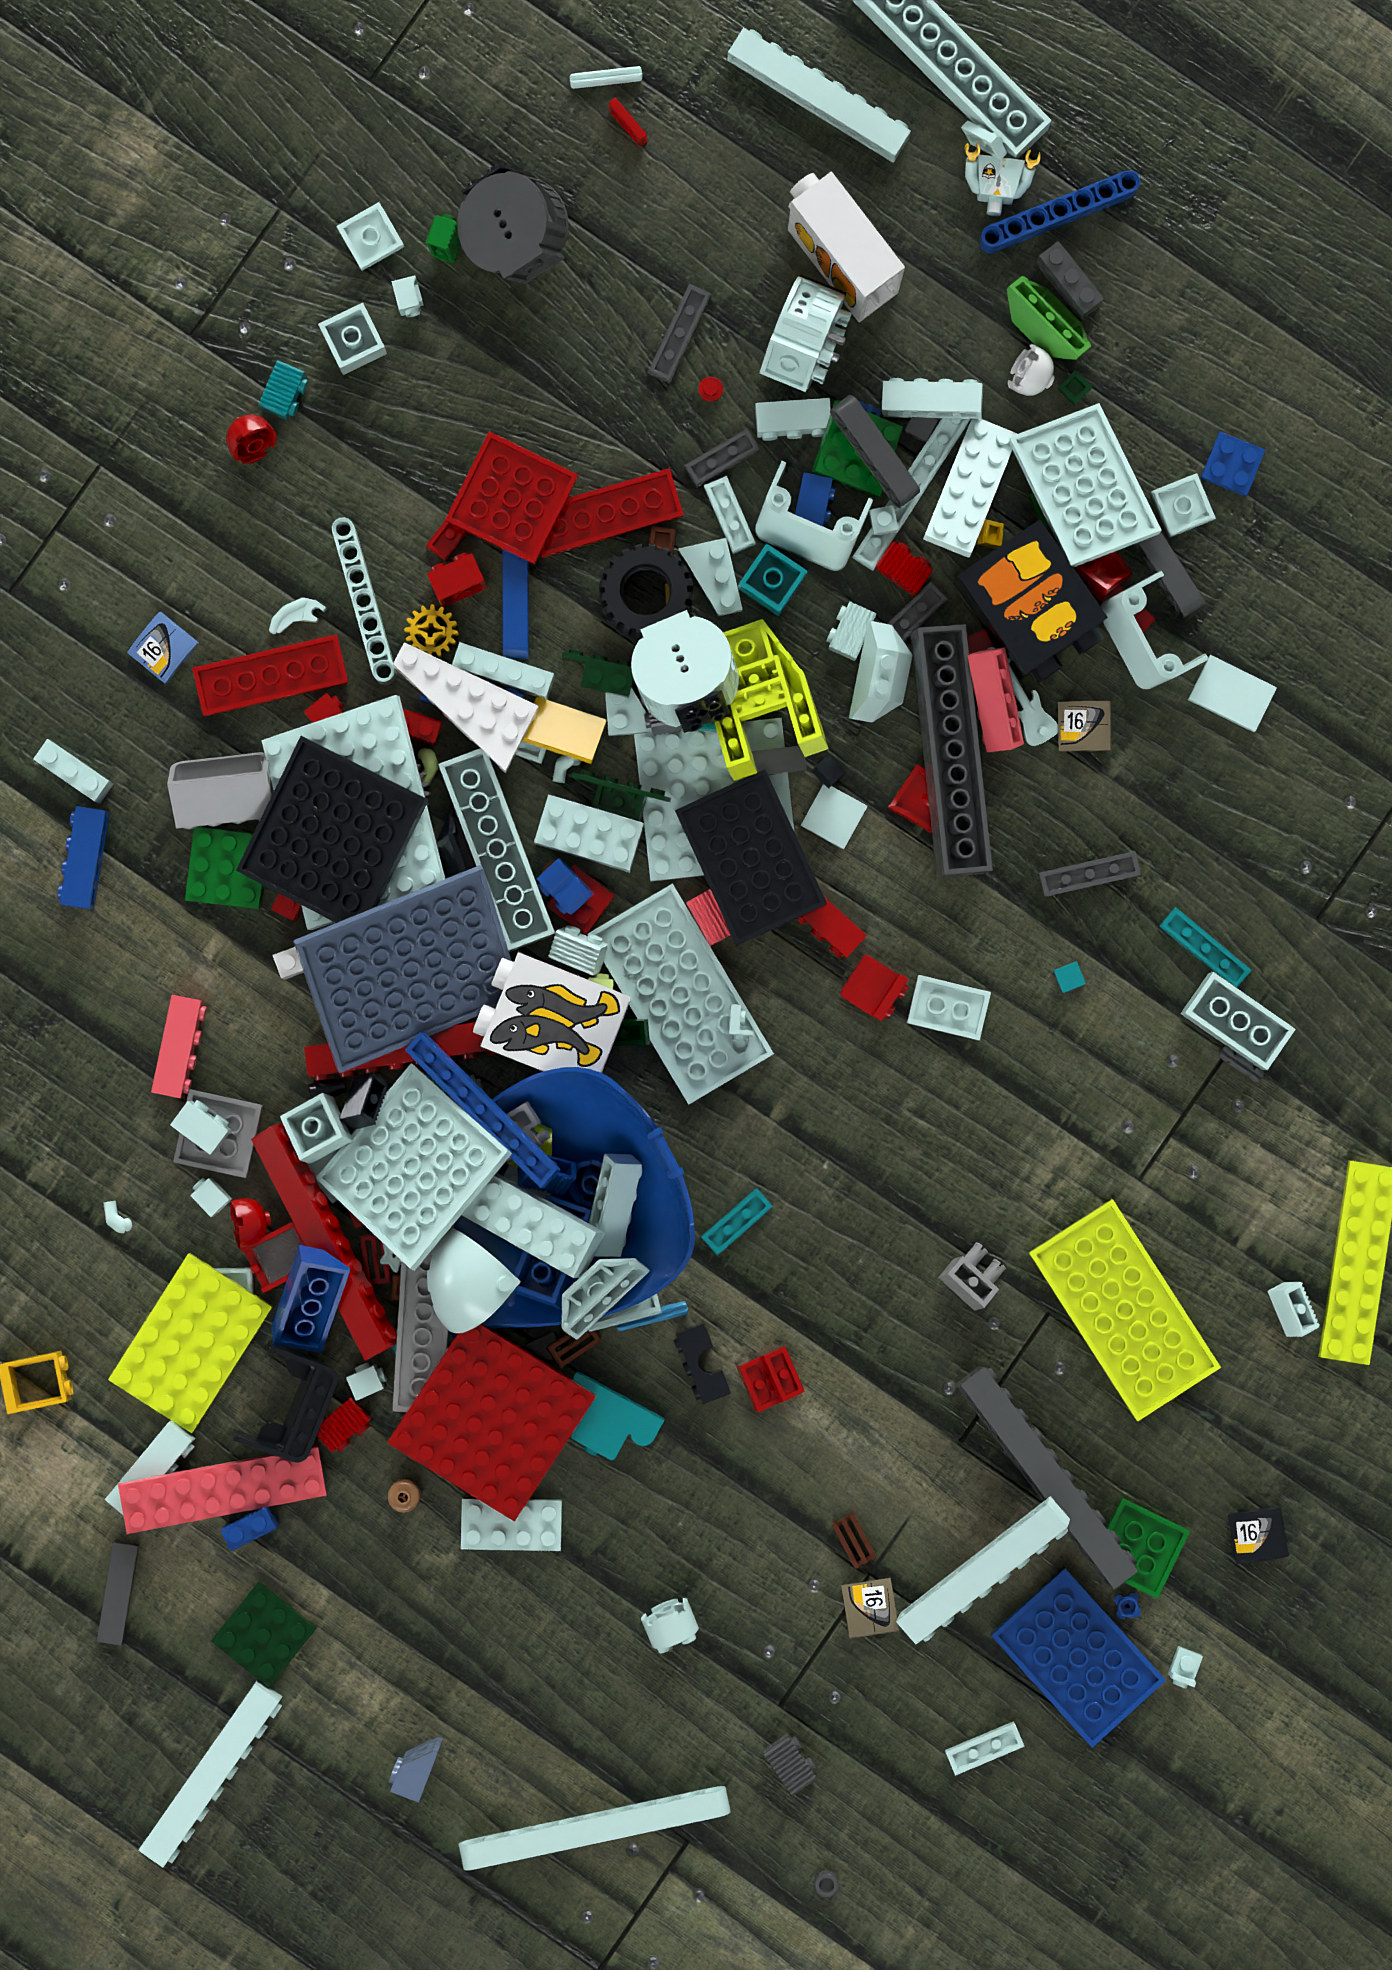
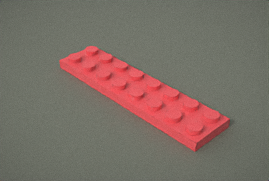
M318 1445L312 1446L307 1459L299 1463L269 1454L118 1483L127 1534L260 1509L264 1506L270 1507L327 1496Z

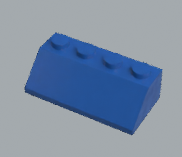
M298 1246L271 1326L273 1344L322 1353L350 1273L348 1266L323 1249Z

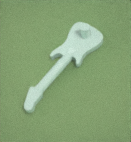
M1009 665L1014 694L1023 708L1021 711H1018V715L1022 723L1025 741L1031 746L1042 744L1058 733V724L1041 707L1040 698L1036 690L1031 691L1032 700L1029 701Z

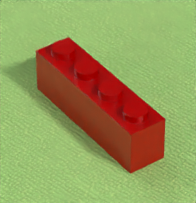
M825 898L826 906L796 920L801 925L806 922L812 928L810 933L820 942L823 939L831 945L828 949L836 957L840 958L843 956L846 959L867 935Z

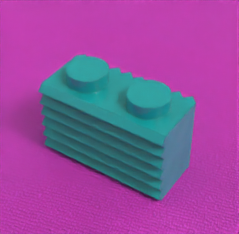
M277 360L258 404L259 408L286 421L289 420L290 415L294 417L299 407V403L296 402L300 393H305L309 382L306 379L305 371Z

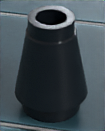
M343 1078L313 1080L314 1083L308 1084L311 1099L321 1093L333 1098L346 1093Z

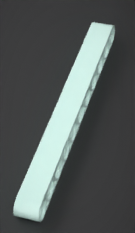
M717 1786L469 1839L458 1845L463 1869L474 1870L717 1818L729 1814L731 1810L726 1787Z

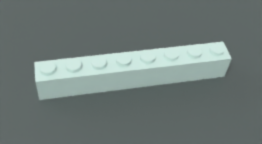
M743 27L728 51L729 62L893 163L909 139L911 131L904 122L900 120L894 121L879 107H871L862 96L850 94L841 83L829 81L820 70L808 68L799 57L787 55L776 43L771 42L769 44L755 30L750 29L748 31Z
M1051 1496L900 1612L896 1621L897 1624L915 1644L921 1640H924V1642L928 1641L936 1633L935 1629L941 1625L943 1627L949 1625L954 1620L956 1613L967 1611L973 1605L972 1601L978 1596L980 1598L985 1597L992 1590L991 1586L996 1582L1001 1584L1006 1581L1013 1569L1016 1567L1021 1569L1030 1561L1029 1557L1035 1552L1039 1555L1049 1546L1048 1542L1053 1538L1058 1540L1068 1532L1067 1527L1070 1518Z
M260 1680L256 1681L138 1851L162 1868L167 1861L173 1863L181 1851L177 1847L182 1840L187 1843L195 1831L192 1828L196 1820L201 1822L210 1810L206 1807L211 1799L214 1801L218 1799L224 1790L221 1784L225 1778L231 1780L238 1770L235 1764L240 1757L245 1760L253 1748L250 1745L254 1737L259 1739L268 1727L264 1724L269 1716L272 1718L276 1716L282 1707L279 1701L283 1696L268 1688Z

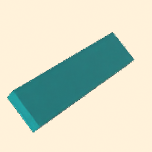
M1176 907L1159 925L1162 930L1210 970L1236 988L1252 971Z

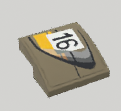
M1111 701L1058 702L1059 752L1112 751Z
M891 1578L841 1585L849 1639L899 1631L896 1622L897 1614Z

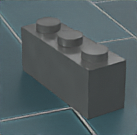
M1059 241L1039 255L1036 265L1080 321L1100 307L1104 298Z

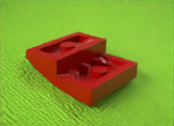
M785 1346L736 1367L756 1413L805 1392Z

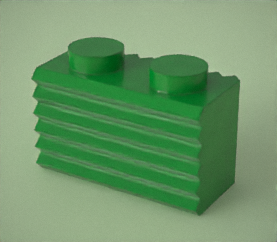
M443 214V216L435 215L425 242L432 257L452 264L456 263V254H459L458 250L461 249L456 218L447 214Z

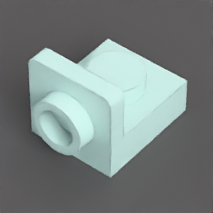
M731 1004L728 1035H734L733 1040L748 1041L749 1036H754V1031L740 1030V1025H745V1010H741V1005Z
M1178 1646L1168 1675L1174 1679L1173 1684L1186 1689L1188 1685L1195 1687V1677L1203 1656Z

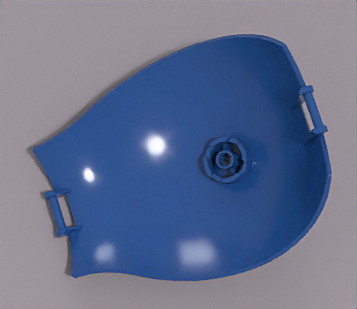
M563 1067L547 1070L528 1077L492 1099L505 1114L528 1101L541 1121L540 1124L552 1129V1157L576 1163V1180L562 1197L555 1193L550 1196L592 1210L604 1154H632L642 1164V1175L638 1180L637 1197L633 1202L631 1222L627 1228L626 1244L622 1249L621 1257H593L588 1269L599 1259L635 1258L646 1266L650 1272L603 1316L622 1311L643 1302L663 1290L677 1278L689 1262L695 1244L693 1212L682 1175L685 1172L676 1162L662 1135V1128L657 1127L647 1112L629 1093L614 1080L598 1071L581 1067ZM507 1161L497 1171L502 1176L509 1166ZM461 1215L456 1220L454 1229L483 1247L514 1275L524 1250ZM573 1278L571 1285L575 1283L579 1278ZM513 1291L504 1303L482 1324L490 1329L562 1325V1308L561 1310L516 1294ZM451 1332L452 1338H455L457 1333Z

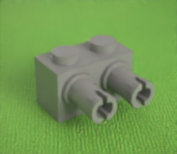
M977 1242L965 1257L961 1256L953 1259L938 1277L974 1311L985 1308L999 1291L994 1282L1006 1270L1004 1265L999 1266L1001 1262L993 1259L992 1263L982 1274L976 1268V1265L988 1251L985 1248L982 1250L983 1246Z

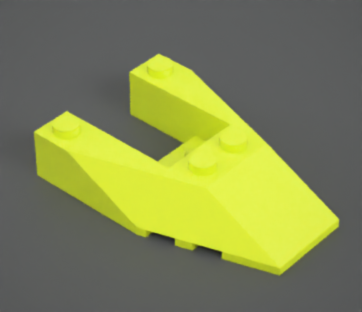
M761 619L723 632L728 640L738 669L739 684L732 704L727 705L730 714L714 723L726 767L733 780L735 781L757 773L743 721L787 706L798 744L804 756L827 750L828 746L805 674L795 663L788 651L781 645L764 620Z

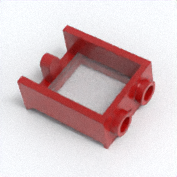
M294 1222L267 1234L253 1245L240 1248L242 1253H245L253 1274L257 1276L263 1293L287 1281L298 1246H306Z

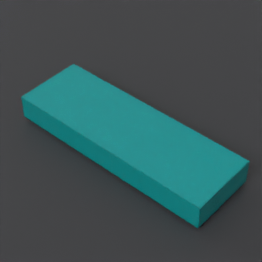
M756 1188L704 1233L701 1238L718 1256L773 1206Z

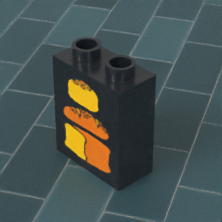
M1038 520L960 573L953 583L984 629H986V632L997 648H1006L1007 658L1010 659L1009 665L1020 680L1032 673L1038 683H1040L1063 667V664L1057 657L1058 654L1073 645L1078 654L1081 655L1104 639L1098 627L1108 617L1073 566L1070 565L1068 559L1041 520Z

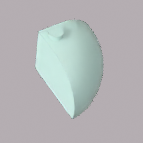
M452 1227L431 1251L430 1269L427 1270L428 1291L431 1294L432 1307L437 1317L450 1332L464 1333L480 1325L504 1303L521 1282L483 1247Z

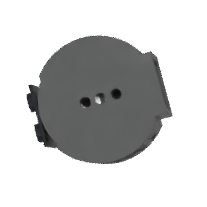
M495 165L487 170L486 175L470 181L468 187L461 191L467 197L461 203L458 213V236L464 252L478 267L501 274L503 279L527 284L565 259L561 249L565 247L567 241L568 215L561 197L547 183L525 176L521 171L502 165Z

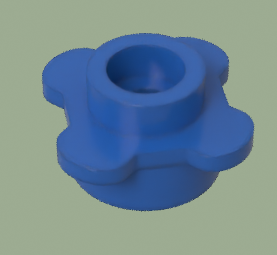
M1132 1592L1127 1596H1115L1114 1602L1117 1604L1118 1610L1116 1616L1119 1619L1123 1620L1125 1617H1138L1141 1610L1137 1603L1139 1597L1136 1593Z

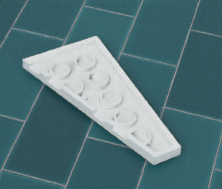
M404 643L393 663V667L414 687H417L433 705L437 706L461 732L479 746L506 773L538 711V706Z

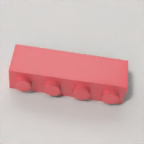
M1006 648L981 650L968 655L973 681V694L977 701V715L981 722L982 741L986 747V752L1012 750L1023 745L1024 741Z
M177 995L171 996L151 1090L152 1093L176 1098H185V1094L189 1093L192 1085V1080L189 1079L190 1069H195L197 1055H194L196 1045H200L202 1031H199L200 1022L205 1021L207 1007L204 1006L205 1001Z

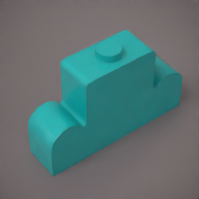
M579 1371L576 1372L572 1380L596 1394V1398L571 1434L573 1440L584 1445V1451L593 1456H596L598 1453L609 1460H614L629 1434L637 1445L647 1446L652 1443L664 1422L663 1417Z

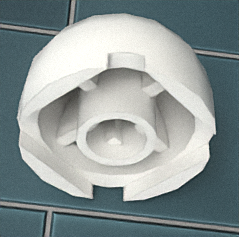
M1031 344L1029 345L1031 349L1029 351L1024 349L1011 369L1010 373L1015 374L1013 381L1008 380V387L1026 396H1034L1045 388L1048 389L1054 381L1052 358L1046 351Z

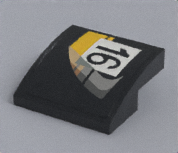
M1281 1506L1228 1514L1236 1564L1267 1561L1289 1556Z

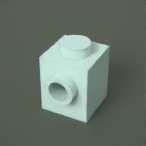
M368 1362L355 1368L356 1373L346 1377L356 1401L386 1387L384 1383L387 1381L385 1372L382 1367L378 1368L376 1364L370 1366Z

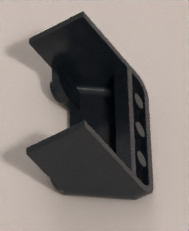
M269 1340L267 1344L269 1351L287 1357L289 1373L301 1379V1382L283 1425L276 1422H268L261 1427L257 1437L233 1429L232 1436L236 1442L299 1463L307 1459L337 1386L338 1375L332 1367L298 1350L275 1345L273 1341Z

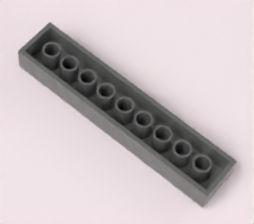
M966 624L917 628L910 634L937 878L986 874L993 871L972 677L968 661L969 650Z
M978 1366L958 1381L955 1386L1040 1499L1045 1501L1051 1496L1070 1518L1067 1535L1104 1584L1115 1590L1138 1572L1134 1566L1137 1561L1129 1551L1121 1549L1119 1546L1122 1543L1113 1530L1110 1531L1103 1525L1106 1523V1520L1101 1513L1090 1508L1088 1504L1091 1500L1082 1489L1075 1488L1073 1485L1075 1482L1074 1477L1067 1469L1060 1468L1057 1464L1060 1462V1459L1052 1449L1049 1450L1042 1444L1045 1439L1040 1432L1029 1427L1027 1424L1030 1421L1028 1416L1021 1408L1014 1407L1011 1403L1014 1401V1398L1006 1388H1000L996 1383L999 1378L991 1368Z

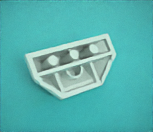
M868 620L849 714L850 719L874 722L903 703L913 654L892 625Z
M635 1258L599 1259L562 1294V1329L578 1340L650 1270Z

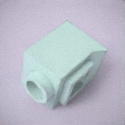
M416 276L391 281L401 316L414 317L419 315L421 311L420 306L424 305Z

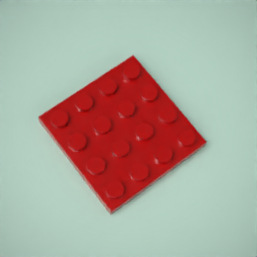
M489 431L445 521L535 565L579 476Z

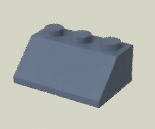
M436 1737L406 1751L403 1758L398 1757L388 1781L393 1784L390 1792L419 1803L443 1738Z

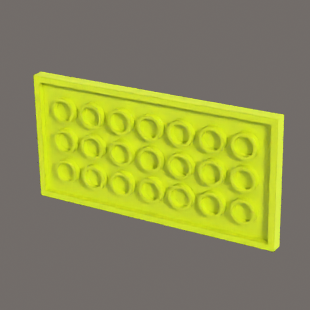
M1113 1199L1029 1252L1031 1258L1137 1422L1221 1368Z

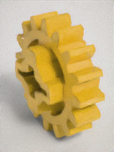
M431 604L430 610H426L423 605L421 606V613L413 611L414 619L407 618V622L411 626L404 628V631L410 634L405 639L407 642H414L411 646L432 656L433 653H436L441 658V651L451 652L448 647L449 644L456 645V641L452 637L459 635L458 631L453 630L457 626V622L449 621L453 615L451 612L444 615V607L441 606L436 611L434 604ZM427 617V620L422 625H417L420 620ZM437 617L444 620L447 627L440 626L437 623ZM431 626H434L435 630L439 631L433 633V637H429L426 632L430 630ZM416 636L423 637L426 640V647L417 641ZM444 638L445 641L436 647V643Z

